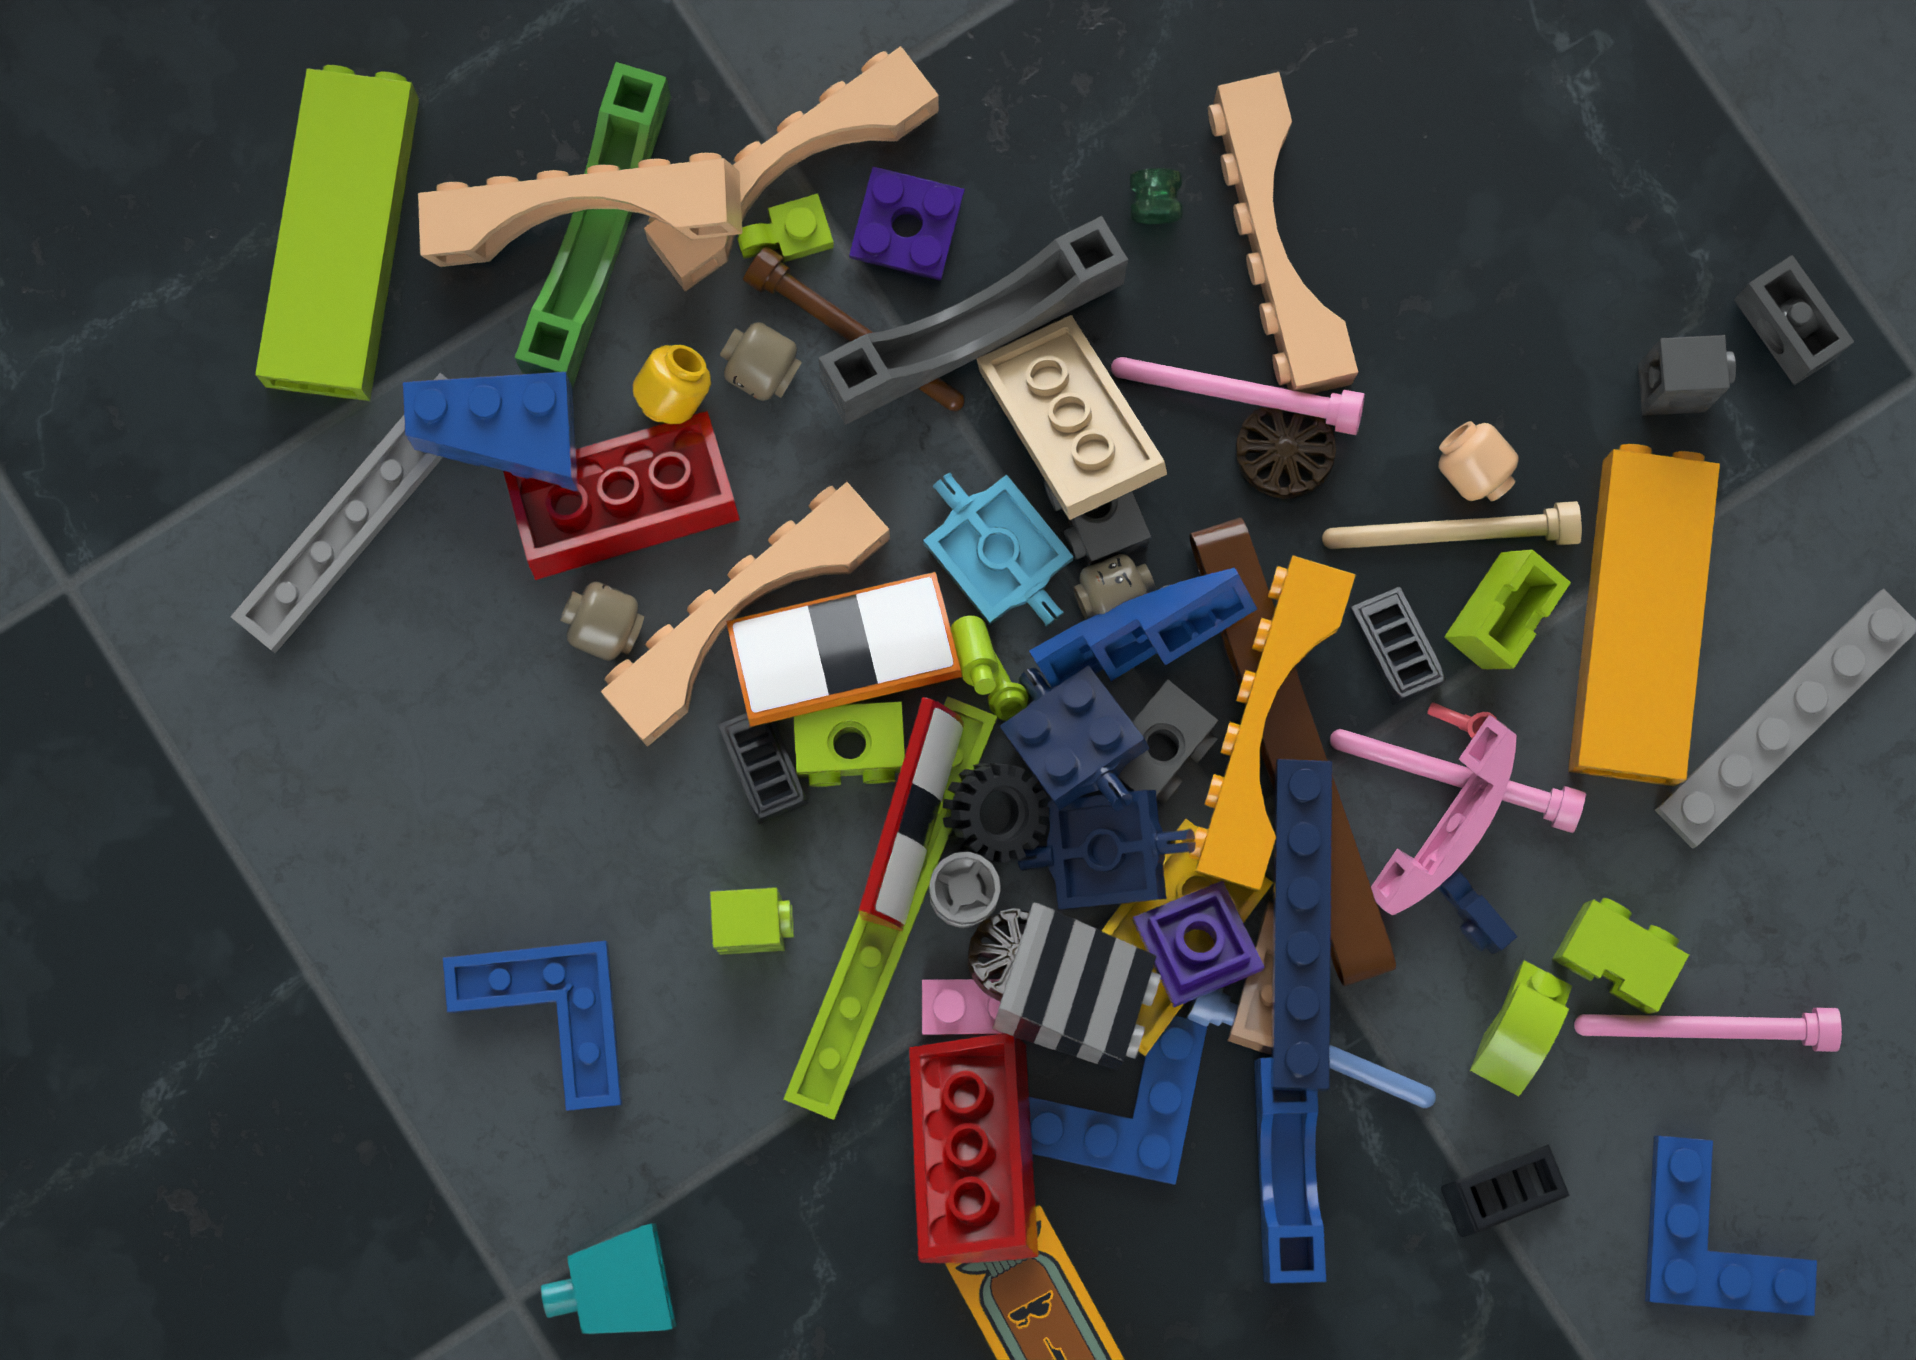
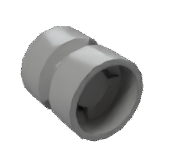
M971 852L954 853L942 859L933 870L929 883L930 903L936 915L946 924L958 928L975 927L991 916L995 911L1001 891L999 876L993 864L983 856Z

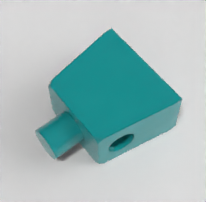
M656 1223L643 1225L567 1256L571 1278L541 1285L542 1301L547 1318L578 1311L582 1334L664 1331L676 1327Z

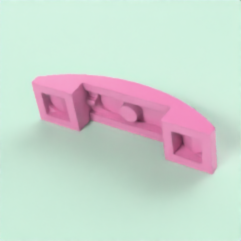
M1488 715L1459 758L1463 764L1473 771L1472 775L1415 858H1412L1397 848L1371 886L1376 903L1392 916L1425 898L1458 869L1485 834L1501 804L1513 768L1517 735L1491 715Z

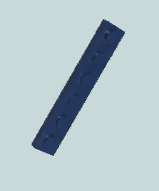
M1277 759L1275 763L1274 833L1276 839L1274 842L1271 1090L1325 1092L1329 1090L1332 761Z

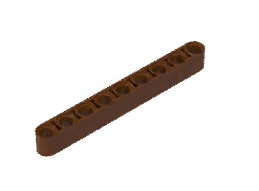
M1241 517L1189 534L1191 549L1200 576L1235 568L1258 608L1220 632L1239 689L1245 670L1256 673L1262 652L1252 649L1260 620L1264 618L1272 621L1275 611L1272 598L1268 597L1269 590L1251 537ZM1295 667L1290 671L1275 695L1265 720L1260 745V752L1274 793L1275 763L1277 759L1327 761ZM1332 775L1330 957L1341 984L1347 986L1396 970V962Z

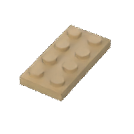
M1072 315L977 358L981 375L1069 520L1167 475L1164 459Z

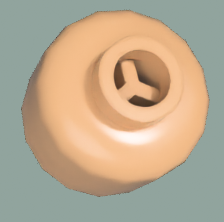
M1472 421L1466 422L1448 435L1439 446L1442 455L1438 467L1465 499L1474 501L1487 496L1490 501H1494L1503 496L1514 485L1515 479L1511 475L1517 467L1518 455L1491 424L1482 423L1475 425Z

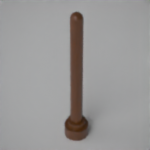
M765 246L758 253L744 275L743 281L760 293L764 290L771 294H774L776 291L850 342L865 334L874 333L788 274L790 268L783 264L785 258L768 246ZM940 378L918 388L950 411H959L964 406L965 398L963 394Z

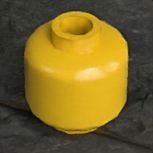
M664 345L651 352L633 381V395L639 407L650 419L667 424H681L692 418L711 387V375L703 357L694 349L685 345Z

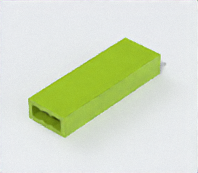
M325 65L323 70H306L255 374L266 388L370 401L419 104V97L412 82H407V79L402 75L392 72H377L375 77L355 75V72L349 68L338 65Z

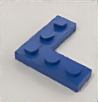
M607 941L443 958L448 1013L557 1003L566 1111L623 1105Z
M1175 1016L1147 1055L1144 1056L1132 1119L1029 1097L1032 1154L1176 1185L1207 1027L1183 1017Z
M1654 1136L1645 1301L1815 1316L1817 1260L1707 1251L1713 1140Z

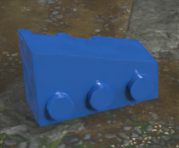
M566 372L403 382L405 435L415 450L476 466L492 467L511 472L515 476L527 479L531 477L561 485L562 488L578 491L573 390Z

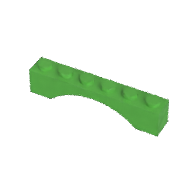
M615 63L599 110L585 174H587V168L595 165H614L619 167V170L638 168L640 161L651 159L671 100L667 77L622 63ZM587 209L573 212L551 272L531 308L515 355V360L522 374L566 372L573 389L632 212L620 209Z

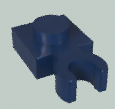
M1458 869L1437 888L1459 911L1457 914L1464 921L1460 929L1469 942L1479 951L1487 948L1491 954L1502 951L1518 937L1488 901L1474 891L1471 884Z

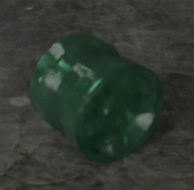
M1165 168L1144 169L1130 175V188L1135 192V202L1130 208L1131 219L1144 224H1164L1181 219L1183 217V205L1177 200V191L1182 187V174L1179 171Z

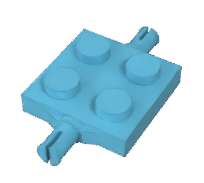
M951 473L943 476V482L939 479L933 485V488L937 490L952 511L943 525L923 539V544L989 626L1012 608L1026 603L1032 607L1046 627L1054 622V618L1055 620L1059 619L1064 612L1061 611L1044 589L1051 577L1073 561L1074 556L1006 474L986 491L973 494L970 497L952 477Z

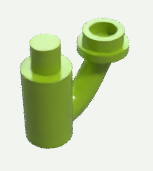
M964 616L957 619L950 628L963 680L967 684L974 686L978 694H989L988 704L990 710L999 719L1009 720L1027 707L1029 698L1026 689L1021 684L1011 682L1001 661L994 652L985 622L977 616Z

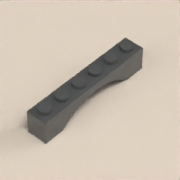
M1100 216L1056 238L1015 271L961 303L908 325L865 334L819 357L820 381L846 425L1123 285L1128 258L1104 218Z

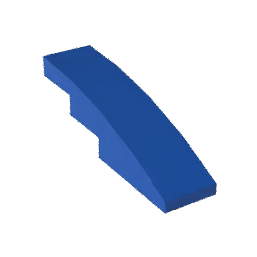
M1231 568L1181 581L1128 600L1105 614H1097L1072 626L1029 650L1051 687L1060 685L1087 665L1090 666L1095 674L1104 669L1110 681L1155 654H1158L1164 665H1167L1258 608L1236 569Z

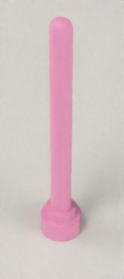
M1124 357L1116 358L1111 364V371L1117 378L1325 418L1326 424L1335 426L1336 432L1357 435L1365 399V393L1343 390L1342 394L1332 393L1331 398Z
M1343 729L1335 730L1330 736L1331 746L1338 751L1463 788L1473 773L1468 767ZM1509 780L1502 801L1543 813V819L1552 821V827L1574 833L1583 810L1586 792L1564 786L1562 790L1552 788L1550 792H1546Z
M1813 1008L1812 1013H1803L1801 1018L1582 1014L1574 1021L1576 1032L1582 1036L1801 1040L1804 1046H1812L1814 1051L1838 1052L1842 1037L1841 1016L1838 1008Z

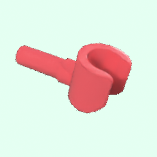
M1434 702L1431 703L1427 713L1468 732L1471 739H1473L1488 715L1497 719L1490 712H1480L1472 717L1466 714L1463 715Z

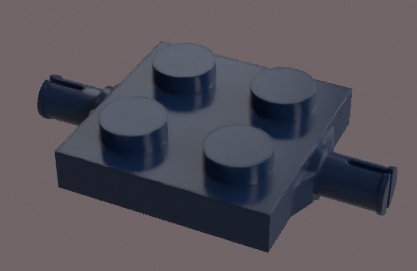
M1087 665L1060 685L1052 688L1049 687L1037 668L1027 670L1037 686H1034L1023 672L1019 677V684L1024 686L1033 701L1028 707L1001 724L1000 728L1058 809L1062 810L1080 796L1097 790L1101 791L1114 811L1124 809L1114 792H1117L1125 805L1128 806L1132 802L1133 796L1127 791L1118 779V776L1128 763L1150 748L1144 737L1090 666Z
M1156 790L1129 792L1132 794L1133 799L1128 806L1115 793L1124 808L1120 811H1114L1104 795L1077 798L1062 810H1059L1053 801H1048L1050 831L1047 845L1037 846L1034 850L1023 849L1026 854L1025 857L1037 856V859L1018 861V865L1023 871L1049 867L1056 882L1058 910L1166 899L1163 869L1165 854L1194 852L1196 842L1175 844V841L1195 839L1192 829L1163 832L1158 819Z

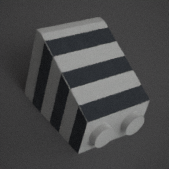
M1033 903L992 1029L1118 1071L1126 1056L1135 1059L1140 1047L1145 1027L1136 1024L1141 1005L1151 1006L1157 992L1161 975L1152 972L1157 956L1048 907Z

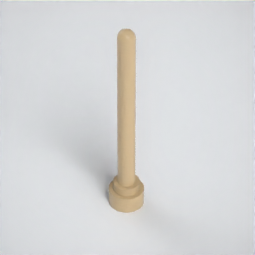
M1577 501L1559 502L1554 504V508L1544 509V514L1329 528L1323 533L1322 541L1327 548L1341 549L1545 535L1547 541L1555 540L1557 545L1580 544L1582 524L1580 507Z

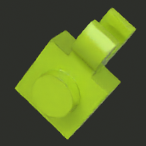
M818 193L768 208L769 224L758 223L742 227V234H738L739 237L737 238L743 259L757 256L765 246L772 250L779 248L781 256L785 258L784 262L834 247V241Z

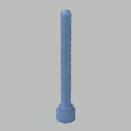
M1222 987L1192 1000L1186 1019L1205 1027L1209 1023L1219 1026L1221 1022L1232 1026L1238 1005L1230 1002L1231 996L1222 993ZM1330 1045L1329 1068L1422 1108H1429L1435 1103L1436 1094L1432 1088Z

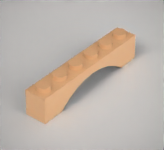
M901 46L889 55L886 51L876 54L864 64L861 69V75L848 84L840 81L832 85L820 96V104L805 114L801 111L793 113L777 127L778 133L762 145L759 141L753 142L736 155L733 166L740 173L742 221L747 211L768 185L788 168L807 157L842 144L870 140L898 141L938 112L937 92ZM652 217L649 218L650 224L644 227L648 243L684 291H687L728 262L735 235L691 240L671 225Z
M1276 72L1219 85L1213 102L1214 105L1208 106V116L1213 135L1215 137L1222 135L1227 153L1221 155V166L1227 186L1235 185L1239 203L1234 204L1233 209L1238 232L1240 235L1248 234L1252 249V253L1246 255L1249 276L1253 285L1261 284L1265 299V303L1259 305L1262 326L1266 335L1274 334L1279 352L1272 355L1277 382L1279 385L1287 384L1288 390L1309 394L1352 385L1358 374V369L1346 323L1326 308L1303 284L1287 258L1277 231L1273 206L1274 171L1278 155L1292 123L1280 73Z
M698 153L689 157L690 162L670 164V161L665 159H646L638 163V168L619 170V167L614 165H595L587 168V174L569 176L567 172L551 170L540 172L537 174L536 180L518 181L515 177L498 176L487 179V185L469 187L468 184L461 182L441 183L437 185V191L418 193L420 255L439 267L490 262L508 243L530 228L559 215L587 209H620L645 214L671 225L691 240L742 234L739 170L719 154Z
M848 482L843 484L838 490L833 486H829L819 493L808 506L812 510L811 513L797 525L792 520L783 524L768 539V542L772 545L757 559L752 555L743 558L727 574L731 579L730 582L715 594L709 589L698 596L687 608L690 616L676 628H673L670 624L661 628L647 641L646 646L649 651L634 663L629 659L624 660L605 677L604 680L608 685L601 693L647 747L688 713L693 685L703 660L719 634L727 627L726 621L733 620L742 610L765 594L794 581L821 575L850 574L890 540L889 528Z

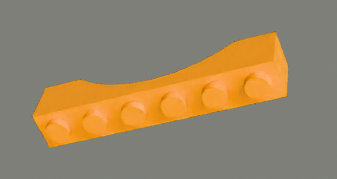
M1293 555L1287 569L1277 566L1268 594L1269 598L1278 600L1272 621L1261 618L1252 649L1262 652L1256 673L1245 670L1236 701L1246 704L1240 725L1229 722L1220 753L1230 756L1224 777L1216 774L1213 775L1204 805L1214 808L1208 829L1197 827L1195 839H1193V842H1196L1194 852L1189 853L1188 858L1198 860L1196 873L1255 891L1261 889L1276 839L1265 810L1260 785V745L1265 720L1278 689L1290 671L1315 646L1336 633L1339 629L1356 574Z

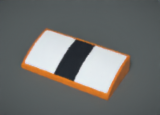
M936 572L726 621L750 727L962 677Z

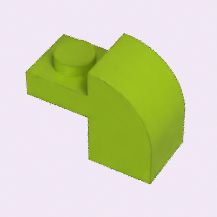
M1524 960L1515 972L1502 1009L1483 1035L1470 1071L1520 1096L1540 1068L1564 1023L1569 1010L1565 1005L1572 985Z

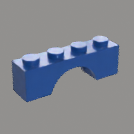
M1260 1058L1254 1060L1263 1279L1267 1283L1326 1282L1324 1225L1319 1208L1315 1156L1318 1092L1271 1090V1058Z

